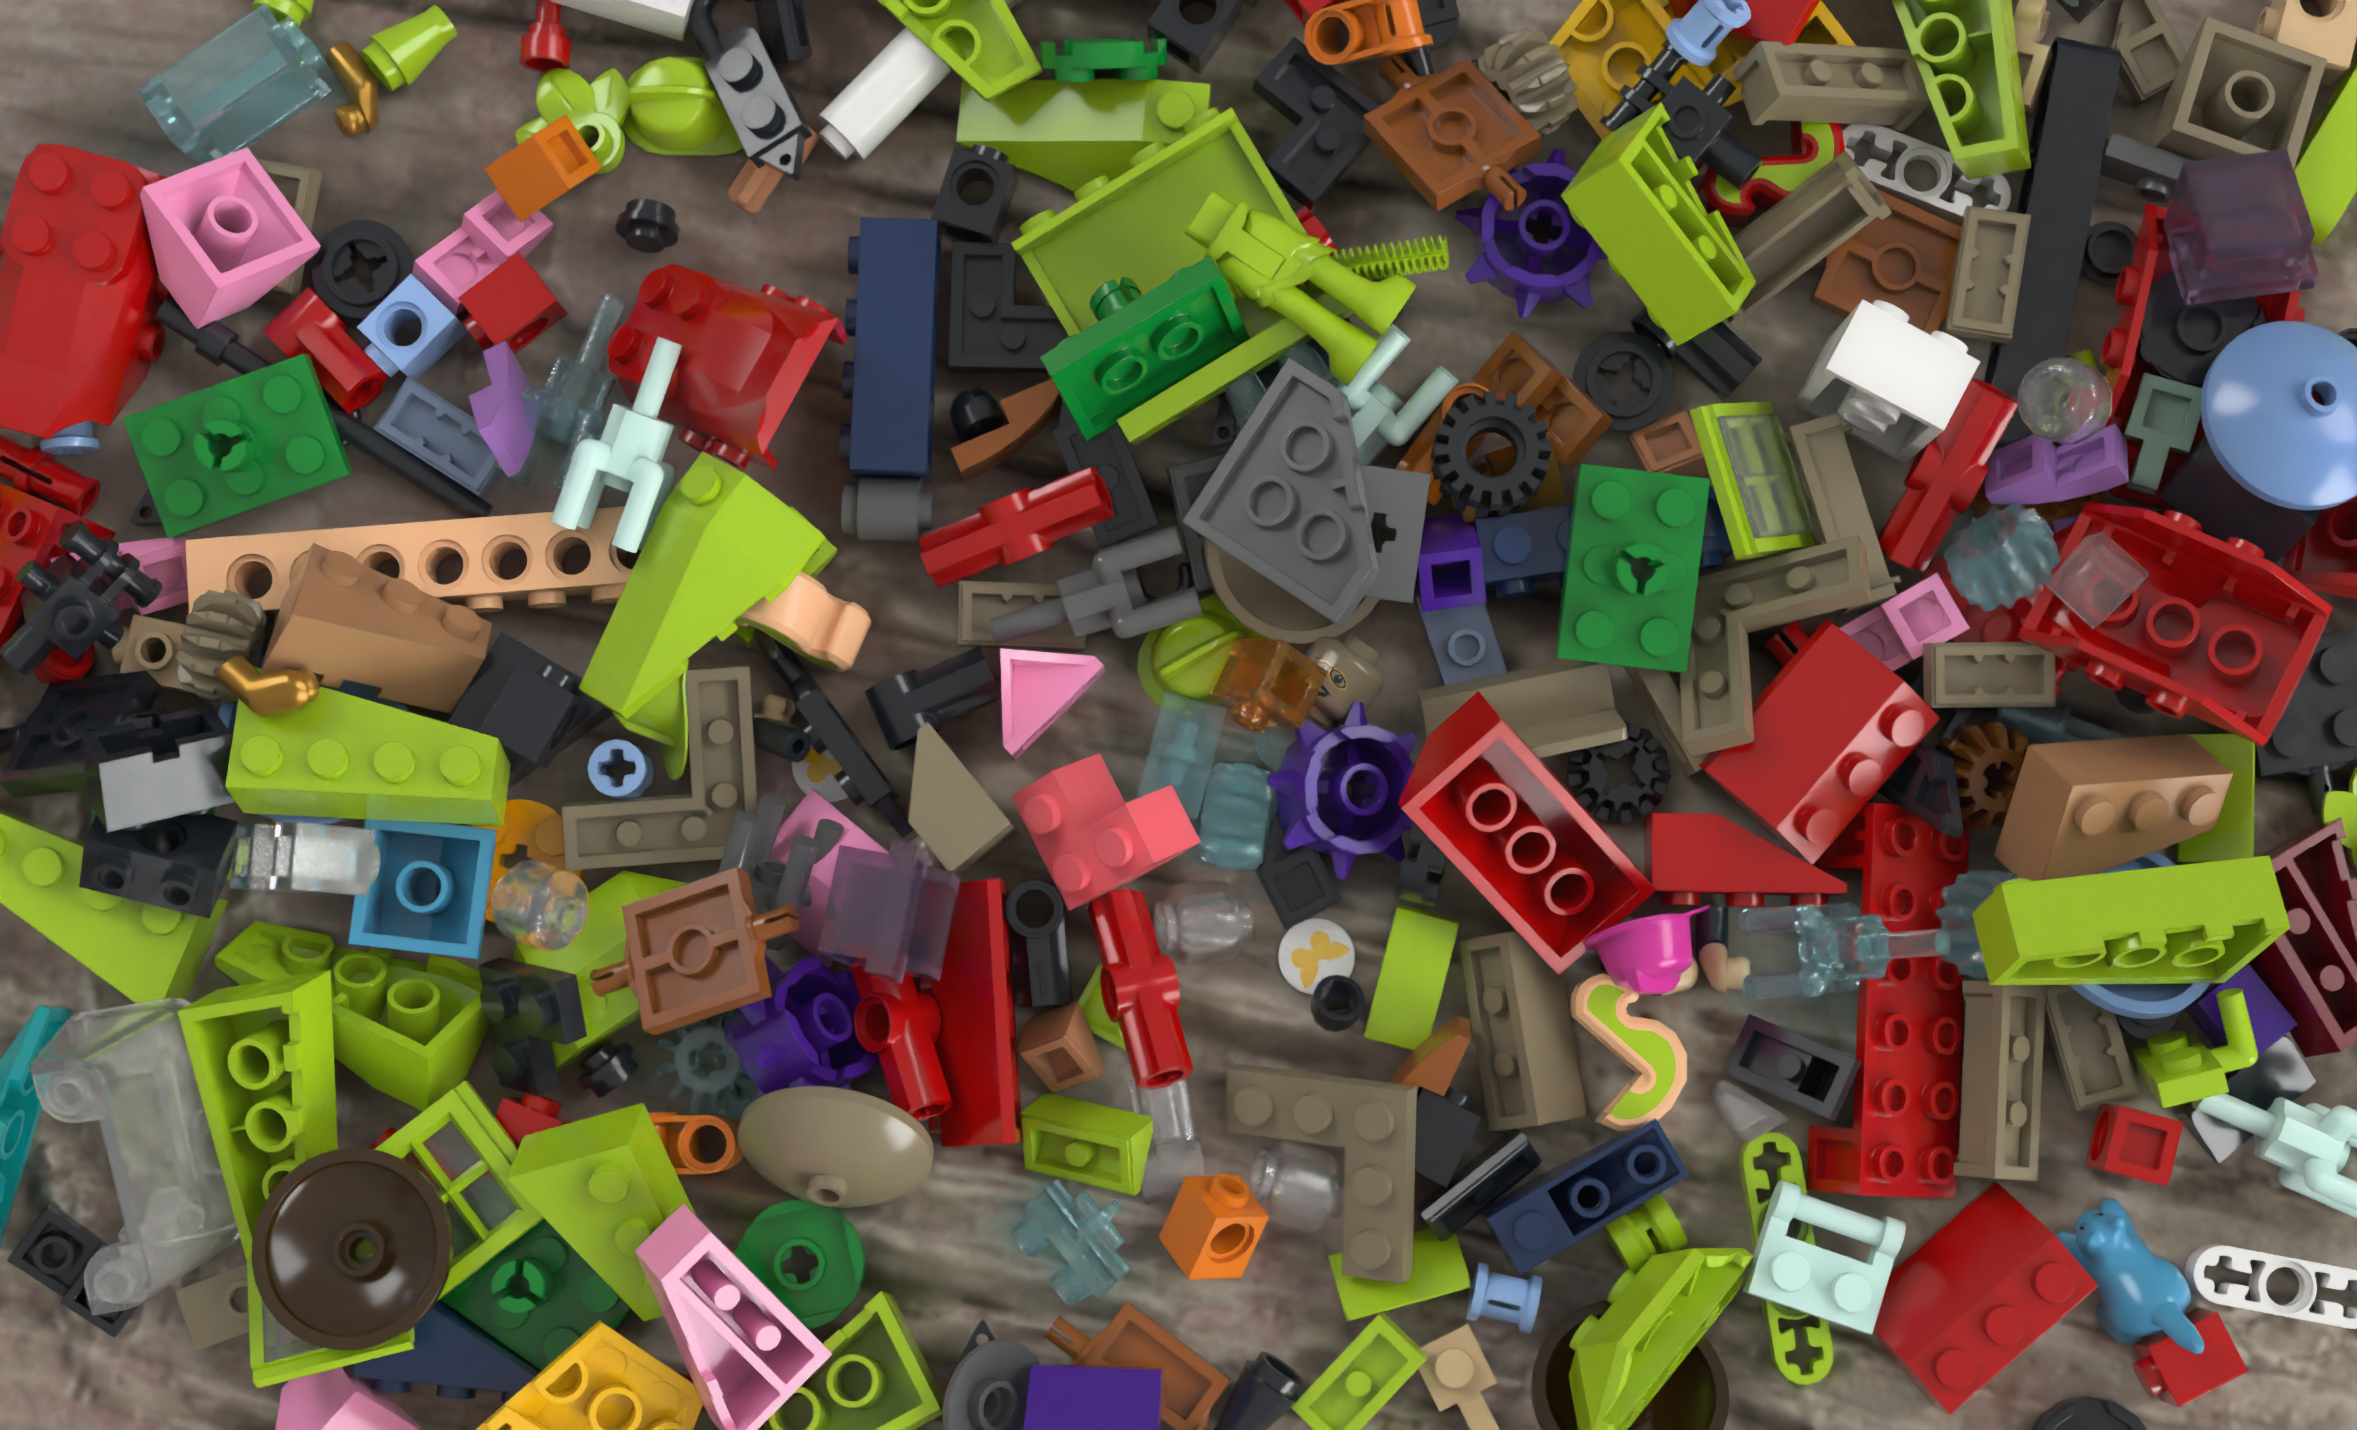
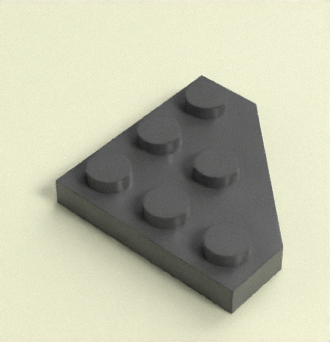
M1288 358L1182 522L1342 628L1379 574L1348 396Z

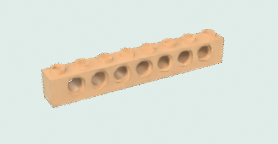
M625 506L597 508L590 529L577 526L576 530L562 527L551 522L553 512L185 540L189 614L192 612L194 601L200 595H204L208 590L224 593L226 590L246 596V599L260 602L266 618L274 619L275 626L282 600L313 543L331 551L347 553L360 564L376 570L377 566L387 559H397L400 567L398 578L411 582L420 591L451 605L464 604V607L471 609L475 613L503 611V601L528 599L529 608H558L567 605L566 596L591 594L592 603H618L632 572L631 569L627 568L625 562L627 550L612 545ZM578 544L588 545L591 551V560L588 567L579 574H565L562 560L566 551ZM523 549L527 555V566L524 572L517 578L503 579L499 570L501 559L511 550ZM460 554L464 564L462 574L453 583L440 584L437 579V567L440 561L448 555ZM269 568L272 574L270 590L264 596L252 599L248 591L250 578L258 570Z

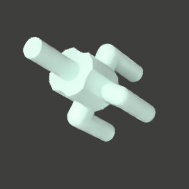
M1394 324L1390 325L1383 336L1379 335L1380 341L1349 386L1346 387L1339 382L1336 387L1348 396L1359 463L1364 465H1371L1388 444L1393 446L1404 445L1459 382L1442 365L1437 366L1406 404L1378 380L1411 341Z
M658 336L632 409L613 403L601 440L584 439L577 445L551 518L552 523L572 530H576L577 526L590 529L606 484L630 493L612 545L633 553H637L638 549L642 550L664 501L670 495L676 478L674 467L662 461L674 425L657 418L683 345Z
M2226 1093L2192 1101L2193 1108L2254 1134V1155L2280 1166L2278 1180L2284 1187L2357 1218V1182L2338 1174L2348 1160L2350 1146L2357 1148V1110L2345 1105H2338L2330 1109L2318 1103H2310L2304 1107L2286 1098L2278 1097L2275 1098L2269 1109L2265 1111Z

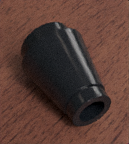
M1264 1351L1258 1355L1255 1361L1247 1360L1220 1416V1421L1214 1430H1268L1298 1402L1299 1397L1296 1392L1303 1384L1301 1377L1285 1362Z

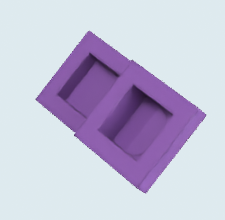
M503 341L483 351L492 385L470 395L469 399L479 433L507 477H510L520 472L528 456L535 435L538 411L535 388L507 342Z
M2112 424L2055 448L2045 431H2040L1992 451L1986 462L1989 464V468L1985 476V495L1991 504H2040L2083 497L2129 482L2127 440L2117 425Z

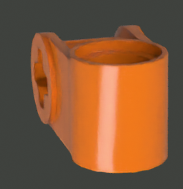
M1417 0L1347 1L1322 8L1315 12L1307 21L1304 30V41L1309 54L1316 61L1325 65L1362 62L1376 57H1388L1434 44L1432 35L1424 32ZM1341 20L1347 25L1349 30V42L1344 50L1339 46L1336 39V29Z
M677 1111L648 1112L676 1174H710L729 1170L737 1165L744 1156L737 1140L739 1122L730 1116L722 1114H677ZM710 1125L720 1129L725 1135L727 1142L724 1155L716 1162L706 1159L700 1152L698 1144L701 1133Z

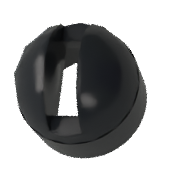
M975 388L971 392L964 390L952 401L950 409L951 422L959 440L962 442H967L998 429L1005 423V417L998 402L989 392L981 388Z
M1331 975L1322 979L1316 986L1310 1001V1011L1315 1023L1326 1031L1340 1032L1348 1029L1356 1023L1364 1008V993L1354 980L1346 976ZM1347 1007L1350 1009V1012L1331 1013V1011H1338Z

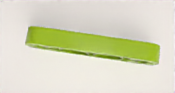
M1762 1131L1751 1135L1743 1143L1739 1152L1738 1165L1753 1255L1771 1196L1758 1201L1756 1193L1758 1188L1770 1190L1766 1170L1756 1169L1753 1165V1157L1763 1154L1764 1143L1771 1142L1773 1151L1783 1152L1786 1156V1164L1776 1167L1777 1183L1780 1180H1784L1801 1187V1193L1807 1195L1799 1150L1789 1137L1778 1132ZM1797 1220L1798 1229L1793 1238L1816 1246L1812 1224ZM1761 1298L1770 1358L1774 1368L1782 1377L1799 1385H1811L1821 1381L1829 1373L1833 1364V1346L1829 1322L1814 1317L1815 1324L1813 1326L1801 1324L1805 1343L1818 1348V1357L1809 1359L1808 1370L1801 1372L1797 1364L1785 1359V1352L1794 1350L1796 1346L1794 1329L1787 1326L1779 1330L1778 1319L1799 1320L1810 1315L1791 1308L1782 1307L1779 1304Z

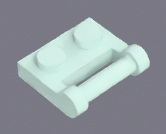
M1780 1180L1770 1199L1743 1292L1846 1328L1872 1335L1894 1259L1899 1253L1904 1240L1906 1223L1886 1215L1881 1220L1845 1209L1802 1194L1800 1186ZM1794 1218L1870 1244L1871 1249L1867 1262L1864 1263L1786 1236L1790 1221Z

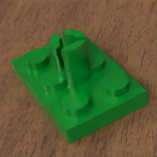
M1208 256L1191 267L1178 270L1169 280L1142 296L1138 286L1131 278L1121 277L1119 285L1115 279L1105 282L1094 292L1089 302L1090 308L1099 322L1079 334L1068 336L1056 348L1039 358L1086 441L1118 423L1117 419L1249 340L1250 337L1221 272L1211 257Z
M309 354L298 355L123 417L168 539L191 533L354 475Z
M1578 464L1554 657L1686 673L1710 486L1709 478Z
M489 1177L485 1178L468 1203L488 1231L517 1210L498 1182ZM461 1216L457 1218L452 1226V1260L478 1240ZM546 1219L539 1222L441 1298L443 1302L541 1371L599 1320L617 1331L632 1310Z

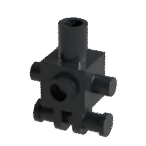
M1666 40L1661 45L1663 49L1649 66L1642 63L1637 68L1635 73L1640 80L1636 85L1631 88L1624 84L1617 93L1622 99L1607 117L1603 116L1599 122L1612 133L1653 107L1650 101L1658 93L1664 98L1662 104L1671 119L1661 125L1679 161L1684 157L1690 156L1697 171L1706 164L1739 191L1755 175L1762 165L1763 159L1730 134L1736 126L1733 115L1722 106L1736 90V87L1719 73L1713 76L1703 90L1685 76H1682L1675 86L1670 84L1669 81L1682 65L1686 66L1689 61L1673 48L1669 40Z
M77 520L64 531L60 537L59 545L65 550H72L81 557L79 560L64 551L46 570L34 560L28 561L19 570L16 581L27 588L20 595L25 623L0 647V653L17 671L24 675H30L57 646L76 660L95 641L105 648L111 649L124 635V629L114 622L121 615L117 595L124 590L135 599V604L145 608L158 597L162 590V583L156 578H149L140 571V561L132 554L126 553L119 557L117 555L119 544L110 537L99 539L87 530V525L84 522Z

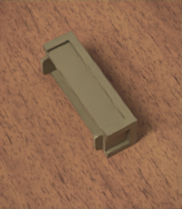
M1759 41L1732 71L1736 82H1742L1741 95L1752 125H1763L1766 120L1892 125L1894 131H1904L1931 104L1924 81L1910 49L1809 43L1783 45L1781 42Z
M1846 150L1733 237L1756 281L1737 313L1727 318L1736 332L1747 325L1745 321L1747 316L1876 217L1883 220L1892 213L1884 198Z
M1839 412L1790 426L1781 435L1815 545L1858 535L1867 548L1871 602L1834 611L1836 617L1883 604L1887 601L1886 599L1897 595L1894 586L1901 582L1900 575L1891 578L1889 576L1845 436L1853 431L1851 424L1841 426L1842 422Z
M1963 980L1962 993H1965L1963 994V1000L1966 1001L1959 1155H1956L1957 1162H1954V1175L2037 1181L2046 986L1990 985L1989 981Z

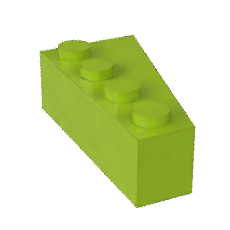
M1891 0L1903 28L1911 54L1924 81L1925 89L1953 160L1966 179L1971 180L2030 169L2031 161L2012 1Z
M255 667L261 674H265L261 672L260 668ZM320 686L319 695L315 701L306 704L304 708L271 717H262L255 714L238 699L225 787L242 812L250 814L503 826L511 765L499 739L496 737Z
M0 808V903L153 1017L179 1019L177 1011L184 1008L229 900L219 897L209 919L81 888L79 884L84 848L83 841Z
M2270 855L2031 881L2025 878L2012 879L1997 885L1993 889V893L1972 912L1990 985L2225 983L2291 928Z
M880 1291L864 1306V1309L842 1329H838L823 1343L832 1355L758 1430H915L943 1415L944 1396L892 1294Z

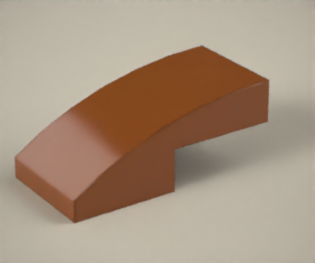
M1513 331L1472 378L1475 383L1487 388L1489 391H1496V400L1505 401L1508 393L1518 397L1515 405L1523 409L1527 403L1535 408L1534 419L1537 422L1544 419L1548 427L1546 436L1553 442L1556 458L1570 468L1576 466L1614 422L1569 377L1524 338Z
M1052 379L1000 400L1008 422L1007 425L951 448L965 482L987 472L1011 457L1031 441L1055 416L1062 406V398Z
M1459 1015L1441 1026L1405 1059L1393 1074L1389 1083L1417 1086V1091L1421 1086L1444 1097L1471 1040V1020Z

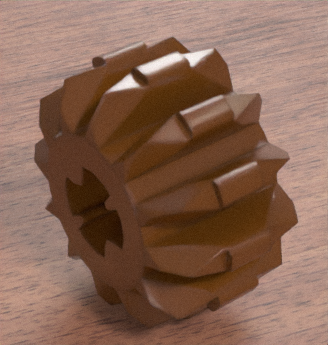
M1988 720L1983 722L1980 728L1971 723L1959 724L1958 741L1950 738L1939 740L1942 750L1946 755L1954 759L1962 820H1964L1967 827L1979 831L1987 830L1990 823L2003 828L2027 751L2025 748L2028 739L2025 735L2015 730L2007 731L2004 724Z

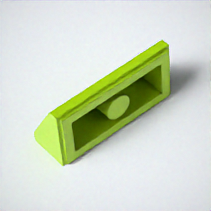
M2189 734L2234 774L2215 828L2176 843V862L2204 863L2254 857L2255 743L2235 734Z
M1051 1093L1041 1095L1020 1112L1025 1170L1133 1196L1140 1192L1153 1133V1118L1151 1116Z
M1430 1227L1413 1232L1412 1278L1403 1284L1342 1275V1251L1328 1255L1346 1321L1472 1287L1456 1233L1448 1240L1441 1242Z

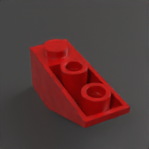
M1651 813L1644 817V875L1656 889L1653 894H1661L1662 906H1700V894L1725 895L1726 907H1764V895L1790 896L1791 908H1829V896L1847 894V883L1718 814Z

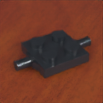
M2357 630L2321 635L2311 660L2268 742L2263 747L2255 743V778L2281 773L2297 777L2305 776L2312 813L2321 812L2324 793L2335 790L2331 771L2339 769L2350 761L2357 760Z
M147 670L50 683L39 705L25 722L18 724V726L0 727V755L12 752L0 776V785L13 798L87 790L80 733L129 722L134 723L137 732L159 728V716L168 713L163 709H155L153 711H150L162 686Z

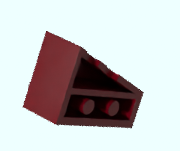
M2342 818L2306 828L2261 855H2270L2291 928L2252 959L2249 965L2297 1022L2298 1025L2289 1032L2305 1058L2341 1052L2357 1042V878L2350 879L2340 839L2346 838Z

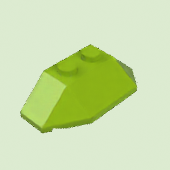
M623 870L516 942L513 960L576 974L587 1037L567 1045L551 1041L556 1073L641 1017L638 999L630 986L606 994L603 997L597 996L591 986L592 982H596L590 979V972L592 970L601 969L624 960L627 935L622 906L689 883Z
M1691 1248L1652 1255L1637 1274L1630 1271V1269L1625 1271L1607 1298V1301L1612 1305L1600 1319L1592 1314L1588 1316L1578 1328L1569 1344V1347L1575 1351L1569 1372V1381L1578 1430H1628L1742 1288L1754 1255L1744 1248Z

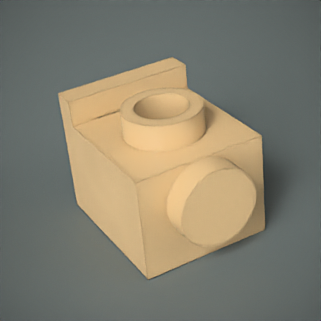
M133 614L131 627L122 626L124 635L112 650L114 663L121 664L120 673L147 670L163 688L187 692L183 690L176 675L179 664L176 656L181 645L180 635L184 632L186 625ZM162 640L166 646L165 656L159 662L152 663L156 643Z

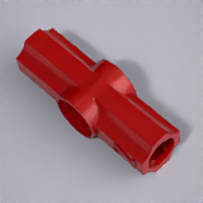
M1972 377L1945 430L1920 450L1915 457L1904 481L1906 489L1896 507L1893 508L1890 518L1879 533L1878 542L1882 553L1909 569L1925 572L1957 513L1962 515L1976 496L1989 468V464L1986 462L1997 442L2002 438L2011 417L2014 416L2015 410L2019 405L2018 400L2009 396L2003 390Z
M1096 467L1083 468L1033 491L1031 487L1025 488L979 507V513L918 537L921 550L920 556L928 575L933 578L938 588L946 584L951 585L998 563H1001V566L1004 567L1055 546L1053 541L1115 517L1110 491Z
M1131 888L1109 891L1106 895L1091 900L1087 909L1103 965L1100 972L1103 1004L1110 1021L1113 1023L1119 1022L1136 1087H1146L1149 1090L1168 1087L1179 1080L1188 1078L1194 1070L1177 1012L1180 1004V989L1176 969L1171 958L1166 954L1161 955L1144 893L1133 891Z
M879 921L863 928L854 929L842 938V942L861 999L854 1013V1030L857 1040L866 1051L878 1052L895 1106L906 1111L918 1122L941 1115L953 1107L954 1104L934 1045L941 1031L939 1006L929 993L917 991L894 921Z

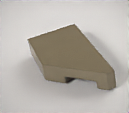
M2121 0L2108 47L2120 50L2119 76L2135 105L2138 106L2170 89L2187 53L2157 0Z

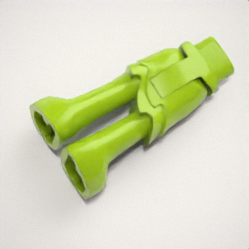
M1213 190L1184 234L1208 249L1204 258L1210 256L1213 261L1216 260L1222 275L1249 299H1254L1261 308L1269 306L1284 315L1315 339L1329 355V372L1336 380L1348 387L1380 339L1369 331L1353 325L1332 313L1295 285L1307 280L1311 281L1355 313L1366 325L1382 336L1388 330L1417 285L1399 275L1391 276L1380 282H1373L1359 276L1327 255L1336 249L1319 243L1320 238L1306 235L1268 213L1252 209L1247 212L1249 204L1241 200L1238 206H1236Z

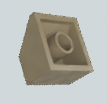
M2206 17L2163 102L2150 145L2228 172L2230 176H2233L2230 184L2231 187L2266 199L2294 172L2327 59Z
M929 722L918 729L908 823L918 836L910 841L909 844L933 873L935 872L940 876L948 870L950 874L960 879L1018 832V830Z

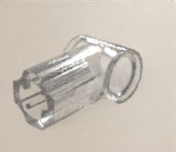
M1129 1079L1134 1113L1153 1118V1133L1141 1184L1145 1204L1150 1205L1175 1200L1185 1176H1206L1199 1136L1194 1137L1186 1080H1179L1168 1087L1149 1090L1146 1087H1136L1135 1080Z

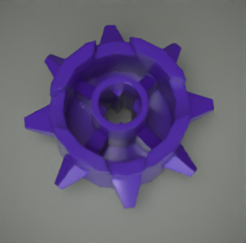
M1554 149L1546 163H1532L1524 166V169L1521 171H1517L1514 168L1508 171L1511 177L1527 192L1524 202L1519 207H1516L1514 204V210H1505L1491 192L1484 207L1457 210L1455 220L1476 232V255L1478 259L1465 275L1470 284L1488 281L1490 285L1496 287L1501 293L1516 299L1518 316L1521 318H1528L1537 303H1551L1556 300L1569 298L1583 309L1593 304L1588 279L1597 261L1608 259V257L1587 229L1582 228L1576 223L1567 203L1560 196L1578 173L1566 167L1563 150ZM1535 224L1547 227L1546 235L1550 238L1547 244L1534 241V237L1530 233H1532Z
M1362 702L1353 703L1343 727L1322 729L1304 717H1300L1293 723L1297 740L1287 748L1279 772L1270 774L1267 777V785L1276 789L1277 809L1280 813L1279 822L1286 832L1282 840L1283 845L1287 850L1304 845L1306 848L1332 855L1338 879H1346L1357 854L1379 852L1396 863L1401 862L1406 857L1401 835L1407 828H1412L1413 821L1400 808L1398 801L1415 764H1412L1409 756L1417 738L1412 732L1396 736L1393 732L1368 725ZM1347 784H1351L1352 795L1350 799L1347 796Z
M808 952L802 960L782 971L765 954L772 997L736 1008L734 1015L728 1018L724 1025L726 1043L732 1050L737 1052L744 1071L756 1084L759 1097L777 1090L803 1086H824L852 1090L850 1082L866 1074L871 1067L877 1065L878 1052L866 1051L859 1044L855 1035L854 1013L861 999L854 976L848 970L836 974L828 967L820 965L822 958Z

